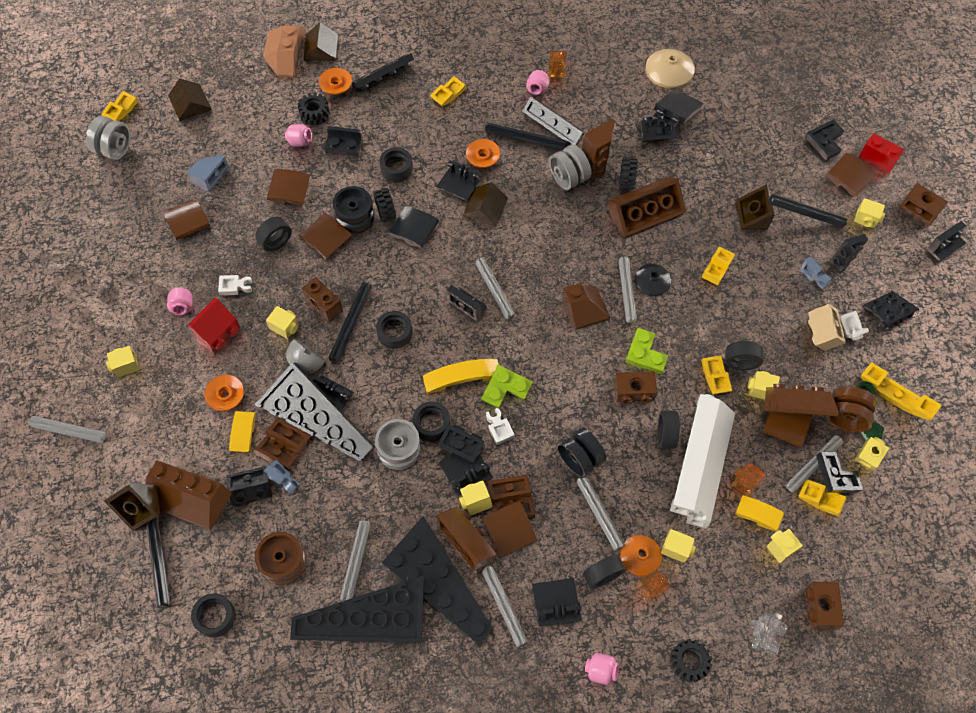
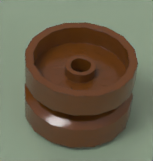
M840 387L832 392L839 412L838 416H827V421L832 426L848 432H865L872 428L873 413L877 405V399L873 394L856 387Z
M274 532L265 536L259 542L255 550V563L258 570L270 583L288 585L296 581L303 574L306 567V555L299 541L293 535L285 532Z

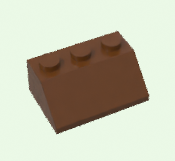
M614 119L584 134L582 151L586 155L591 167L590 181L601 178L605 174L615 123Z
M773 384V387H766L764 411L838 416L839 414L832 392L824 391L823 387H812L811 390H805V386L792 385V389L785 388L786 384Z
M455 507L437 515L438 528L476 575L496 560L497 550L490 541L487 543L484 540L483 532L478 526L474 527L470 523L471 518L465 510L461 511L458 507Z

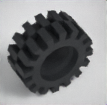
M308 93V97L304 95L303 99H299L298 111L304 123L308 122V125L312 123L317 125V122L322 124V120L326 121L327 117L329 118L328 101L325 96L322 97V94L319 93L317 96V93H313V95ZM312 107H319V109L316 111L308 110Z
M622 158L619 189L634 190L637 158Z
M384 188L373 191L381 221L387 222L397 219L389 189Z
M683 640L671 652L670 661L672 664L670 667L674 669V674L676 676L679 675V679L682 681L685 679L687 682H697L710 672L709 669L712 667V656H709L710 650L704 648V643H698L699 640ZM692 652L698 657L699 665L696 669H689L684 665L683 656L685 653Z

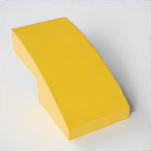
M453 76L444 86L441 84L430 97L443 107L457 98L466 89V85Z
M122 91L115 103L110 101L101 115L114 121H120L135 107L139 100Z
M718 247L702 278L719 285L735 254L722 247Z
M722 356L703 358L701 362L712 395L731 392L732 387L728 372L725 373Z
M235 411L229 451L251 452L256 412Z
M810 480L804 482L799 494L801 500L837 517H840L846 502V496L838 493H828L825 485Z
M743 495L736 515L757 522V526L777 532L784 512L764 502Z

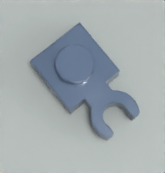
M808 257L803 262L800 270L812 282L816 281L821 289L828 286L831 278L827 274L822 273L823 268L817 261Z
M277 460L264 470L270 480L278 484L281 483L290 494L300 485L297 480L289 476L291 473Z

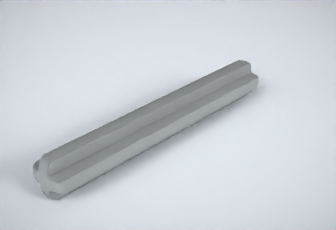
M483 257L477 259L476 266L504 317L507 320L513 318L515 312L486 260Z
M621 257L619 259L626 322L635 323L637 316L629 258Z
M32 416L29 421V425L32 428L103 443L107 437L104 431Z
M835 435L818 453L835 452L843 444V439ZM816 455L785 485L786 489L791 493H794L819 468Z
M580 477L577 479V484L613 549L616 551L623 548L624 542L587 477Z
M362 520L359 522L340 597L341 602L353 598L371 526L368 521Z
M487 566L482 570L486 582L516 646H523L527 643L525 634L493 566Z

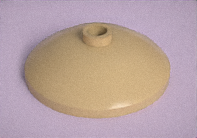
M676 49L656 51L650 55L646 62V74L649 79L656 85L664 88L675 89L687 85L692 80L695 72V66L691 58Z

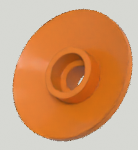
M330 68L319 77L320 88L325 93L331 95L342 94L352 85L350 73L342 68Z
M478 139L468 145L466 158L475 167H491L498 162L500 149L491 140Z
M220 375L213 378L207 384L204 391L206 403L216 411H228L235 408L244 396L243 384L232 375Z
M636 535L630 537L624 542V547L620 551V558L626 570L635 576L645 577L655 573L662 562L659 545L648 536ZM639 551H644L646 556L641 557Z

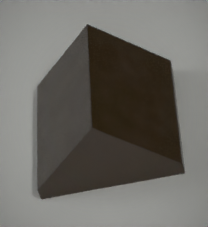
M319 22L306 33L304 61H336L338 34Z
M179 78L168 94L179 121L212 110L198 83Z
M493 182L478 186L473 191L463 217L496 227L508 197Z
M766 184L736 199L742 230L769 229L775 216L773 205L768 203V198L771 196L769 185Z
M131 482L104 500L132 531L160 514L156 485Z

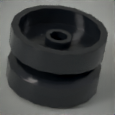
M348 186L335 194L333 198V211L336 221L350 233L361 232L371 226L374 220L372 198L368 191L358 186Z
M577 426L570 432L569 437H563L556 443V449L560 458L576 476L581 478L587 477L592 473L593 467H599L607 459L606 453L597 438L582 426Z

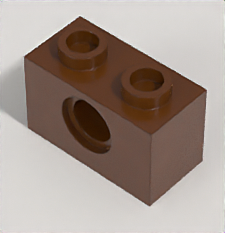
M916 183L900 207L931 225L948 201Z
M317 277L302 287L305 300L328 322L343 312L341 300Z
M655 372L616 373L615 375L616 402L629 404L633 401H641L642 403L655 401L658 393ZM632 387H638L639 391L633 390Z
M813 581L805 589V599L809 602L807 620L811 623V629L838 630L842 628L844 621L839 582ZM819 601L825 603L827 610H823L820 607Z

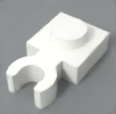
M238 275L220 276L218 293L219 295H239V290L250 293L252 292L251 286L245 285L252 284L253 281L250 277H244L240 280Z
M496 408L497 416L491 417L489 412H486V419L489 423H492L488 425V429L495 444L499 445L513 439L515 435L507 418L501 420V411Z

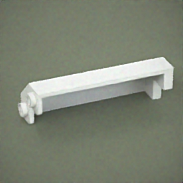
M700 394L696 403L697 409L675 498L671 503L670 511L688 516L687 524L706 529L711 522L735 412L720 399H716L709 394Z

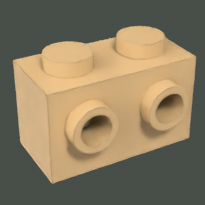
M827 304L808 312L810 318L808 323L813 331L812 341L816 347L826 351L846 343L838 309Z

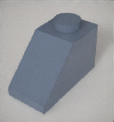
M224 155L197 160L189 168L187 174L192 184L210 191L229 165Z

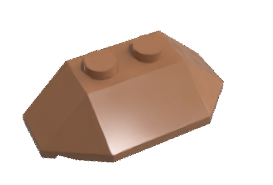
M283 25L269 31L263 58L278 77L294 78L305 33L304 26Z

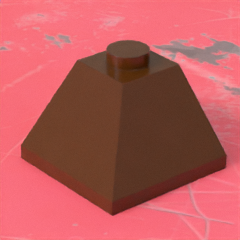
M585 283L564 287L562 300L575 330L610 319L597 287Z

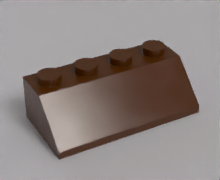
M673 177L663 178L607 201L611 218L623 237L686 213L679 179Z
M156 460L146 476V484L157 486L160 511L212 530L232 494L220 482Z

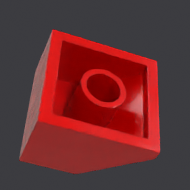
M873 133L865 144L859 158L890 173L905 151V148Z
M214 298L188 324L197 342L213 354L221 350L226 342L237 334L240 328L237 319L217 298Z

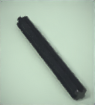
M489 122L485 125V131L560 150L567 147V141Z
M771 194L768 198L770 205L841 228L847 225V218L775 194Z
M362 282L329 354V361L339 362L370 293L371 283Z
M157 516L146 523L156 605L158 608H166L170 605Z

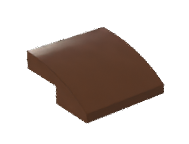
M845 153L826 175L837 187L842 185L852 197H855L872 180L876 173L860 159Z
M274 169L266 200L282 205L288 202L302 207L310 174L287 169Z
M196 198L163 211L176 240L210 226Z
M327 213L320 216L299 235L311 249L314 248L325 260L352 236L346 228Z
M770 411L763 432L801 448L813 415Z
M277 418L267 429L266 437L254 451L256 455L270 463L277 460L289 471L311 439V435Z
M527 475L487 481L493 506L492 512L520 500L528 519L535 518L531 488Z
M520 500L482 517L499 558L537 542L531 523Z

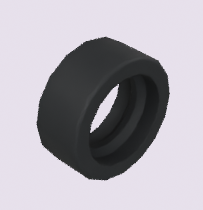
M399 147L389 148L380 156V169L384 178L397 182L403 181L411 175L413 170L412 156L407 150ZM393 159H401L406 162V166L399 170L389 169L386 167V164Z
M271 217L259 226L255 238L266 251H274L287 243L292 234V229L282 217Z
M387 312L378 319L376 324L378 339L387 348H401L408 344L412 338L411 320L402 312ZM390 322H400L406 328L405 333L396 338L387 337L383 329Z
M752 341L733 342L725 349L726 365L736 370L756 369L763 363V348L758 343Z
M425 402L414 411L413 425L417 429L419 437L423 440H440L448 424H451L448 410L438 402ZM428 412L439 413L443 417L442 427L435 431L424 430L420 425L422 415Z
M660 411L657 429L659 448L676 449L680 435L679 414L677 411Z
M615 554L587 568L583 572V576L590 589H595L622 575L626 568L619 555Z
M206 594L194 604L191 611V621L194 628L204 636L211 638L220 637L233 626L235 608L221 594ZM211 603H220L226 610L225 620L216 628H208L201 621L202 611Z

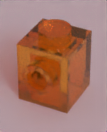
M551 50L549 77L564 78L567 52Z
M748 462L745 467L740 466L735 472L734 476L737 478L731 484V487L741 495L749 497L766 474L762 472L760 467Z
M658 569L640 578L636 584L646 603L664 595L669 589L668 579Z

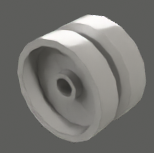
M98 116L91 122L87 130V147L92 153L103 155L112 160H119L125 155L130 145V129L123 122L114 121L105 116Z
M570 145L564 148L562 152L558 151L549 157L552 175L564 190H570L578 183H583L591 178L589 161L578 146Z
M389 420L382 424L376 433L375 444L378 457L382 464L389 469L404 470L413 466L419 459L421 452L419 433L415 426L407 420Z

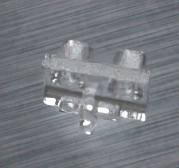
M765 613L764 616L760 615L758 621H750L749 626L754 629L752 636L755 637L751 646L752 649L769 654H777L780 646L779 643L773 640L775 634L783 636L788 628L781 621L783 617L781 614Z

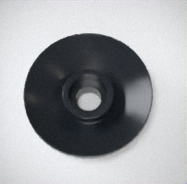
M657 264L641 266L634 278L636 287L642 293L649 296L662 295L668 291L671 285L669 272Z

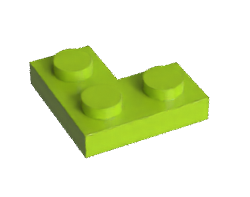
M637 327L625 362L662 375L668 355L651 350L655 333Z
M497 365L481 400L496 408H499L506 392L524 400L533 382Z

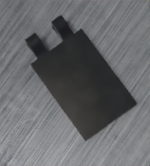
M673 89L655 104L653 110L656 113L653 116L658 119L663 115L671 119L668 124L673 127L678 123L684 125L701 110L704 103L677 89Z

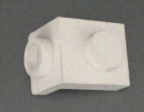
M851 311L839 316L844 338L857 340L863 338L864 333L869 332L868 328H862L857 311Z

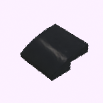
M406 206L388 233L392 238L405 240L407 245L422 248L439 220L426 212Z

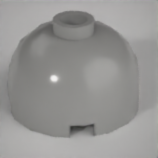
M296 339L290 343L286 350L287 362L290 365L297 363L307 375L317 372L325 362L322 356Z

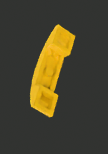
M470 360L433 370L423 375L426 392L430 394L444 391L447 386L483 379V382L489 381L497 365H499L498 360Z
M872 362L869 364L861 378L863 381L872 383L877 394L912 415L932 420L942 406L925 394L922 397L916 395L887 377L889 372Z

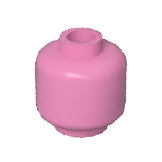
M535 70L527 80V89L533 95H542L546 92L550 79L546 72Z
M293 124L285 132V139L292 147H305L312 140V131L305 124Z
M185 288L172 289L167 297V308L175 315H184L191 311L193 304L191 292Z
M595 653L591 659H587L585 672L589 673L590 681L610 685L612 681L617 680L619 663H616L613 656Z

